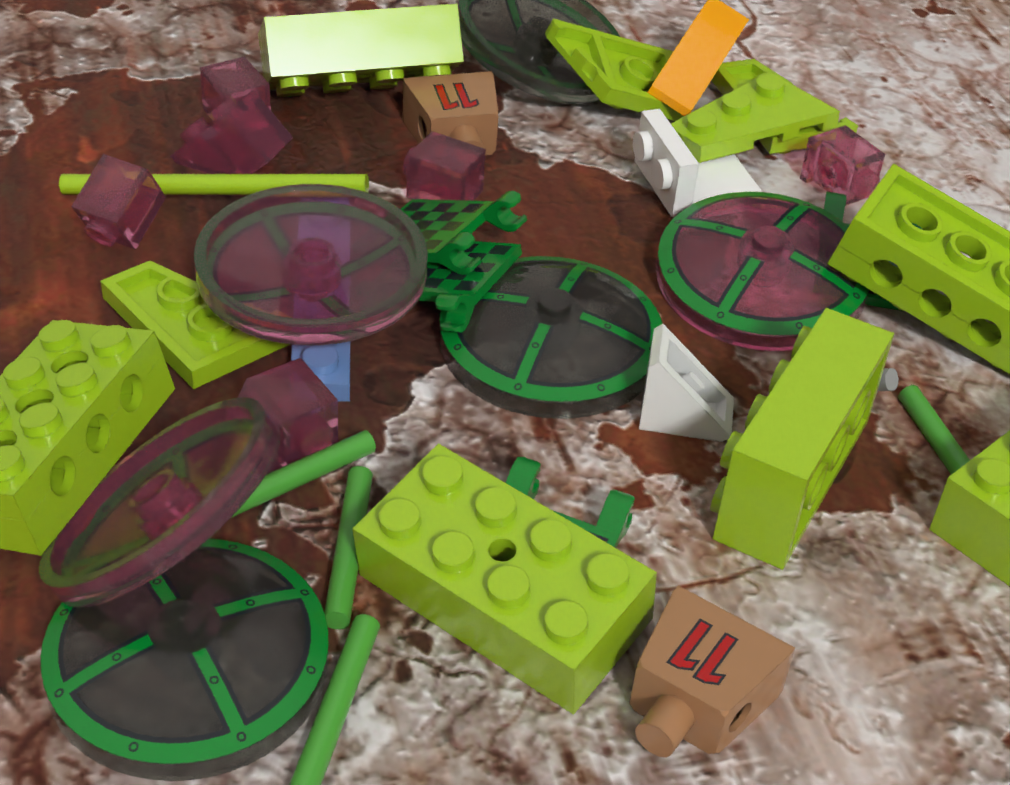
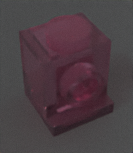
M844 125L808 138L800 179L805 183L814 181L827 192L847 195L846 205L868 198L880 182L879 176L885 154Z

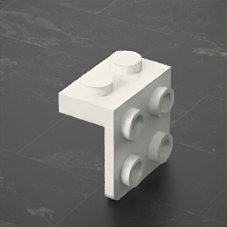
M661 109L641 111L639 132H635L633 136L635 163L671 217H675L685 208L698 201L716 195L733 192H762L735 154L699 163ZM745 197L721 201L700 210L696 214L725 209L735 210L745 206L757 205L760 203L761 197Z

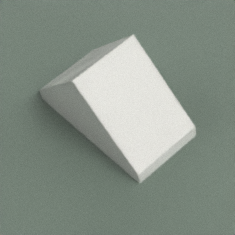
M664 324L654 328L644 385L639 430L719 442L729 439L732 434L734 397Z

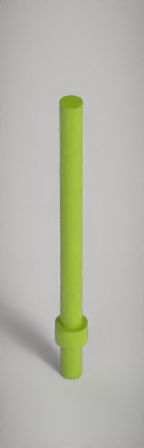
M100 169L98 174H61L59 188L63 195H99L102 200H124L127 195H368L369 178L368 174H126L124 169Z

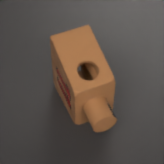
M492 71L403 78L402 119L428 158L433 160L457 158L458 162L462 165L472 166L479 163L485 155H492L496 152L498 104Z
M678 585L672 592L636 667L629 704L635 712L643 716V719L635 729L638 741L646 750L659 757L671 756L682 740L689 742L708 754L720 753L782 693L795 647Z

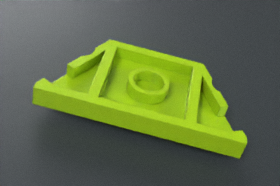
M552 19L545 32L546 38L602 103L615 109L625 108L637 112L661 109L666 118L673 121L684 117L647 93L674 51Z

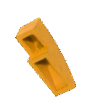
M707 0L647 93L683 116L691 113L749 19L720 0Z

